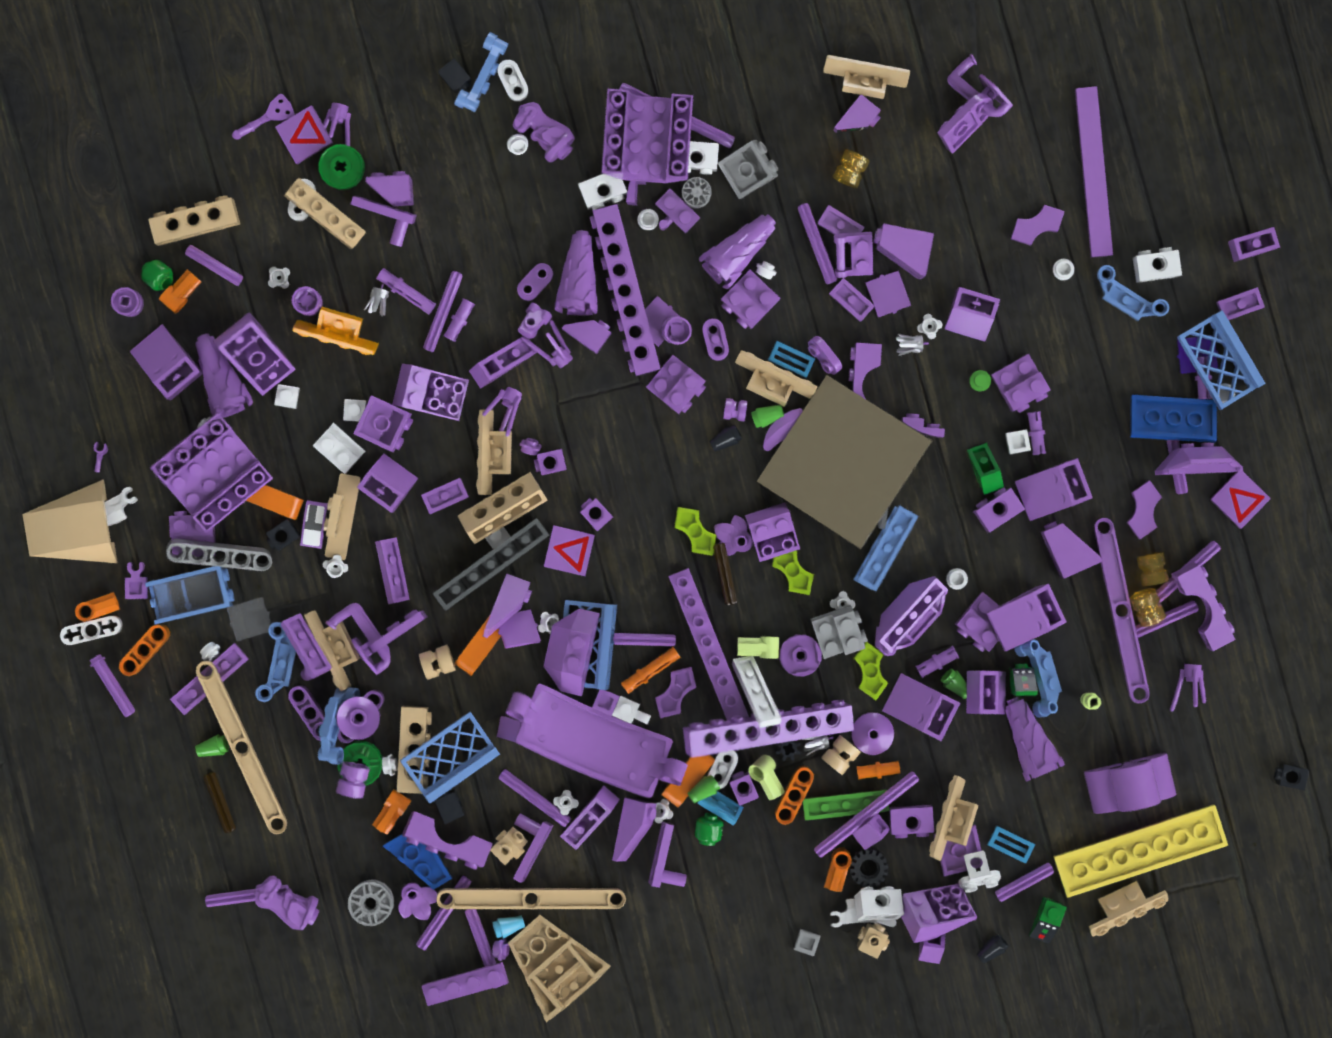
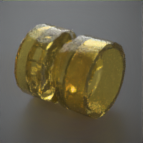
M845 149L841 157L842 165L837 166L833 178L847 186L858 188L862 179L860 172H864L867 169L870 160L854 151Z
M1164 552L1136 557L1138 568L1142 570L1140 574L1142 586H1151L1170 581L1168 570L1163 567L1166 564Z
M1155 588L1140 590L1130 597L1133 609L1138 611L1136 616L1141 627L1156 625L1166 618L1163 606L1158 604L1160 599Z

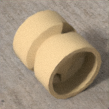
M448 645L436 648L435 652L430 650L419 654L427 680L438 677L440 672L447 674L456 671ZM437 660L438 665H434L433 661Z
M839 735L833 742V749H828L821 758L843 775L849 768V761H854L861 752Z

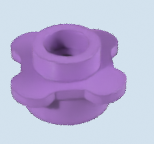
M526 438V440H522L520 446H522L521 451L529 455H537L542 445L538 444L537 440L532 438Z
M507 939L495 941L493 944V957L498 958V961L505 960L509 955L510 947L507 944Z

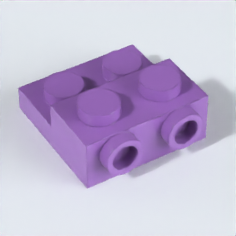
M749 270L721 298L723 302L721 307L729 314L733 312L738 317L736 321L744 329L747 327L752 329L781 298L754 272Z
M1029 354L991 375L1011 412L1015 410L1019 413L1030 407L1029 402L1034 399L1037 402L1048 397L1047 392L1050 391L1048 384L1041 372L1036 368Z
M672 355L646 388L679 414L681 411L686 413L693 404L690 402L693 396L699 397L706 387L703 384L706 381Z
M371 395L353 434L391 452H394L395 449L400 450L404 442V438L401 436L404 430L408 431L413 422V419L410 418L412 414Z
M176 511L174 516H169L171 540L186 539L215 543V526L206 533L192 515H187V511ZM180 546L172 547L173 554L177 555L182 552ZM200 548L192 551V554L196 557H200L204 553Z
M984 592L979 594L955 625L959 627L956 631L965 638L970 636L975 641L973 645L981 652L984 650L990 652L999 639L986 613L999 607V605Z

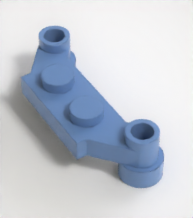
M491 32L487 35L483 48L489 50L490 53L471 92L468 93L461 90L455 101L456 106L462 109L465 107L476 112L480 104L478 99L481 94H486L490 86L488 82L490 76H494L498 70V58L500 54L503 55L508 47V43L499 39L497 35Z
M1104 265L1098 269L1097 278L1100 281L1104 294L1102 299L1136 321H1139L1141 317H1161L1168 313L1169 304L1167 301L1158 299L1150 303L1115 281V270L1112 266ZM1103 271L1107 273V278L1102 276ZM1156 305L1161 307L1160 312L1156 310Z
M281 622L272 623L268 629L269 635L276 642L268 681L266 684L259 686L255 692L256 698L261 702L269 701L282 687H289L296 651L280 625ZM277 626L282 629L281 634L276 633L275 629ZM263 689L268 690V696L263 695Z
M1030 640L1014 647L1018 656H1028L1030 658L1032 668H1034L1035 678L1041 695V700L1033 704L1034 715L1041 718L1056 713L1058 710L1057 699L1062 689L1051 652H1046L1037 640Z
M348 687L343 691L337 688L334 697H330L329 703L325 707L323 724H321L319 729V737L321 738V748L318 751L319 760L329 761L330 764L337 765L342 763L344 758L343 748L335 747L339 733L337 713L340 706L346 700L352 697H360V690L358 688Z

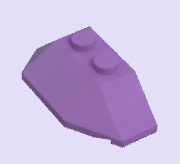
M1194 443L1181 444V448L1173 449L1155 470V475L1243 471V467L1222 446L1214 447V443H1201V447H1194Z
M935 576L910 583L881 614L877 640L890 652L913 645L942 613L948 589Z
M578 609L552 625L544 668L561 692L578 696L583 694L600 613Z

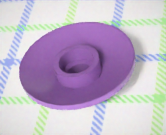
M352 697L346 700L340 706L337 713L339 729L351 739L360 740L371 736L378 728L380 722L377 706L365 697ZM356 714H361L363 720L357 721L355 719Z
M867 713L859 717L854 723L852 739L855 746L861 752L868 755H877L885 752L891 746L894 739V729L891 722L882 714ZM871 731H877L876 738L870 737Z

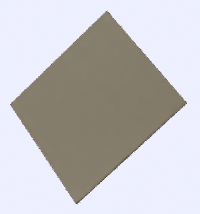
M826 375L757 482L861 549L932 441Z

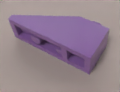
M519 338L477 363L469 372L481 389L537 352Z
M506 574L483 637L488 638L502 624L522 608L524 602L528 603L532 591L528 590L531 582Z
M603 786L560 837L577 850L609 815L620 799Z
M624 798L612 861H627L652 826L653 820L656 817L657 803L637 798Z

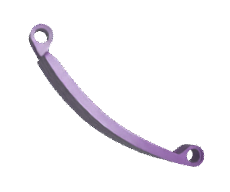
M542 684L536 686L532 699L521 693L514 692L506 714L522 722L515 739L519 745L584 775L646 798L653 796L658 780L680 786L688 766L680 760L667 758L673 743L672 739L607 715Z

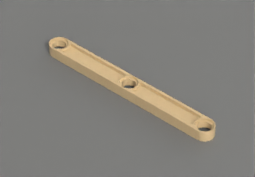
M202 661L196 667L197 677L269 831L273 834H281L287 827V819L216 666L211 661ZM207 664L211 666V675L203 676L200 673L202 665ZM242 741L248 745V750L245 753H239L236 750L238 742ZM276 818L281 819L284 824L279 830L274 829L271 825L272 820Z
M444 888L438 892L436 900L439 907L443 909H619L624 906L626 897L624 892L618 888ZM443 893H449L452 896L451 903H441L440 896ZM529 893L536 894V903L528 904L525 901L526 895ZM612 894H621L622 901L619 904L611 903L610 897Z

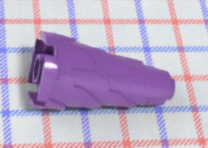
M768 214L766 216L760 215L751 223H747L716 247H712L699 257V261L705 260L702 267L718 284L724 281L723 288L729 289L775 230L774 225L776 223L774 219Z
M579 230L576 231V234L572 235L555 302V310L557 312L563 313V308H566L568 315L587 316L597 313L598 305L592 236L588 235L589 232Z
M209 334L199 336L195 345L212 416L217 412L222 418L245 410L243 404L246 402L248 406H251L253 404L251 395L244 383L242 384L228 358L215 345L214 336Z
M1019 697L1007 701L1008 706L1005 707V712L1013 732V739L1025 781L1031 780L1029 774H1031L1033 779L1057 769V762L1060 767L1064 766L1065 763L1062 757L1059 756L1043 728L1036 721L1027 702H1024V699L1020 700Z

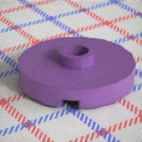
M796 634L789 637L780 649L782 667L794 676L805 677L812 674L822 660L819 644L807 635ZM799 651L804 653L803 659L797 658L796 654Z

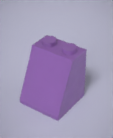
M883 224L880 229L877 228L873 243L877 244L876 250L917 279H922L926 276L933 233Z

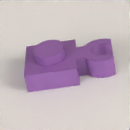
M139 562V569L137 571L133 570L132 563H128L127 570L131 574V578H125V599L148 598V587L145 586V583L148 582V577H141V573L145 569L144 563Z

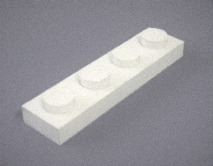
M747 656L733 659L732 666L759 726L765 727L780 724L781 716L754 657Z

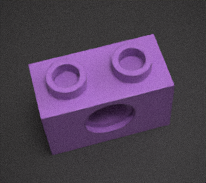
M1274 227L1228 242L1234 262L1280 248Z
M1004 487L993 493L995 496L989 501L984 499L976 504L977 509L973 512L986 532L990 533L1025 510L1012 488L1005 489ZM997 502L1003 506V511L999 515L993 512V505Z
M931 805L889 807L891 835H895V838H907L908 834H916V837H927L929 833H934L933 807ZM909 817H916L917 823L914 827L906 826V820Z

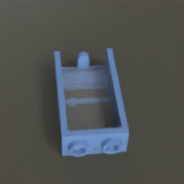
M213 566L145 583V586L150 589L152 598L150 599V605L152 608L154 607L157 620H154V623L159 624L233 606L232 601H235L233 590L228 588L227 581L230 580L227 568Z

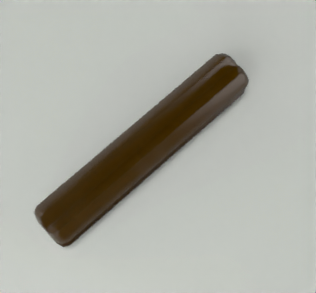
M717 543L713 545L724 601L726 605H733L737 603L726 546L725 543Z
M214 772L204 775L205 783L225 833H230L236 829L216 774Z

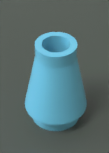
M522 915L497 918V921L492 922L497 938L502 937L504 939L514 932L525 928Z

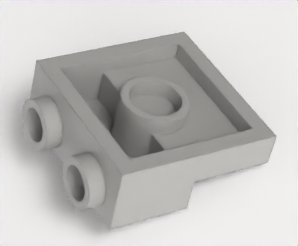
M752 140L718 162L719 167L739 199H742L778 176L776 173L778 167L773 160H768L765 155L767 148L761 141L758 143L757 140Z
M851 605L811 619L824 659L843 652L845 655L865 649L864 642L868 640L864 629L860 630L858 626L859 623H862L858 611H853Z

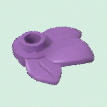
M735 515L732 518L731 524L720 523L714 526L715 534L720 540L719 543H725L728 556L735 554L737 551L746 552L752 547L753 539L747 532V523L743 518ZM741 537L745 539L743 546L738 542Z
M416 883L406 884L401 890L402 900L398 905L401 916L407 918L413 914L420 920H428L431 914L430 904L437 902L436 897L438 893L428 886L420 887ZM411 891L416 893L413 897L408 896Z

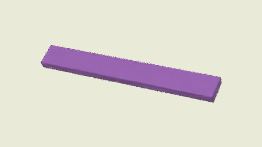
M1097 86L1076 88L1075 96L1091 258L1112 256L1113 250Z

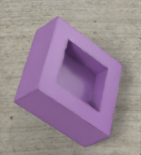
M599 690L592 708L612 716L620 696L606 690Z

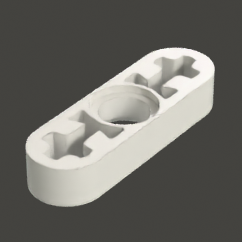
M117 616L91 620L63 628L60 638L66 645L78 644L118 634L122 630L123 623ZM111 619L114 623L117 622V627L114 628L115 631H112L111 628L104 629L105 634L102 635L100 621H102V626L110 624ZM89 624H93L97 628V633L93 637L88 636L86 633V627ZM81 626V634L84 639L81 640V635L73 637V641L70 638H66L69 629L71 632L80 631L78 627Z

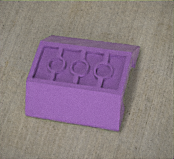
M608 89L602 174L621 180L655 183L687 180L693 95L672 94L671 98L629 95V90Z
M218 412L151 466V469L166 484L206 533L273 479Z

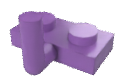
M671 189L655 203L667 215L664 220L659 222L660 230H666L674 222L686 234L700 219Z

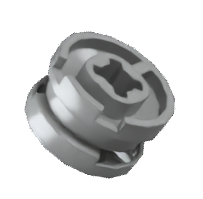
M693 177L687 180L682 188V199L692 208L705 206L712 194L709 183L700 177Z

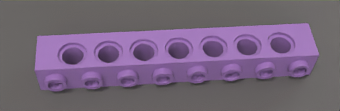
M615 204L592 210L593 216L590 217L592 228H597L599 236L595 237L598 250H603L604 257L601 258L603 270L608 269L610 276L606 278L609 291L613 290L615 298L611 299L614 311L618 310L620 314V319H617L619 331H624L626 339L622 340L625 352L629 351L631 360H627L630 373L635 372V375L639 376L660 370V365L618 205ZM611 224L615 229L611 235L604 234L602 231L604 225ZM613 244L620 248V252L614 256L610 255L607 251L608 247ZM622 265L625 268V273L622 276H616L613 273L615 266ZM623 285L628 286L631 290L630 294L626 297L618 293L619 288ZM627 306H633L636 309V314L633 317L625 316L624 309ZM634 326L641 329L642 333L638 338H633L629 334V330ZM636 348H645L647 355L641 359L637 358L634 354Z
M689 568L670 575V581L727 721H730L731 717L735 716L749 718Z
M834 700L829 705L815 703L810 708L797 706L792 707V711L784 712V710H778L781 722L780 724L772 725V729L766 732V726H759L754 714H751L749 718H744L743 716L731 717L730 721L724 722L722 719L710 721V724L705 725L703 723H692L690 727L683 728L686 754L691 757L854 731L852 705L844 702V700ZM832 713V719L826 722L827 715ZM812 716L811 724L806 725L807 718ZM792 719L791 727L786 729L787 721ZM752 726V732L746 735L747 727ZM731 729V736L725 739L726 731ZM711 732V739L705 742V735Z

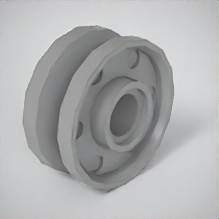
M366 880L359 883L351 891L348 898V910L351 917L357 923L364 926H375L382 923L391 914L394 907V896L391 889L379 880ZM374 898L376 907H368L366 899Z

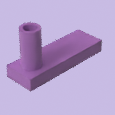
M357 195L353 196L351 205L396 219L390 243L402 247L408 224L415 223L416 214Z
M301 613L282 621L280 625L305 667L301 671L302 679L309 681L328 672L332 667Z
M520 813L514 825L535 836L513 878L521 883L525 881L554 825L547 821L539 824Z
M663 821L661 824L648 881L651 886L660 888L661 882L684 887L687 878L686 874L664 870L674 825L670 822Z

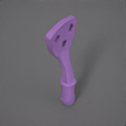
M279 94L270 102L266 113L262 117L248 122L247 125L238 130H234L232 138L236 140L241 139L244 135L254 132L256 128L270 120L285 121L295 115L291 103L283 94Z

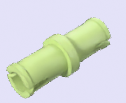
M1084 693L1080 698L1081 703L1087 709H1097L1101 705V700L1095 693Z

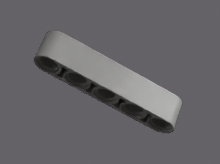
M172 539L167 544V556L174 562L266 571L272 565L271 554L265 548L186 539ZM173 546H180L182 552L175 555L171 553L170 549ZM200 548L204 553L202 556L196 557L192 554V551ZM221 550L225 553V556L222 559H216L213 556L214 553ZM238 553H244L247 557L244 561H237L235 556ZM265 555L268 557L266 563L260 564L256 561L257 557Z

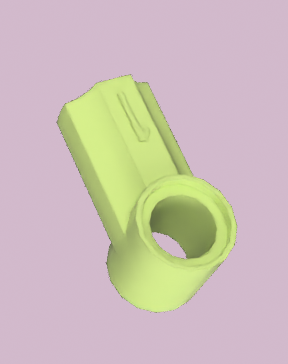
M738 637L737 656H760V658L777 659L779 658V637Z
M762 755L749 767L748 772L752 779L760 782L768 799L773 800L783 795L785 791L774 772L776 768L775 761L768 755Z

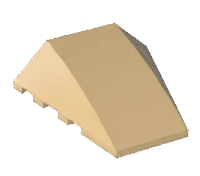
M104 479L23 514L29 556L118 563L115 544L110 539L104 501H107Z
M541 915L508 942L546 1022L568 1007L611 967Z

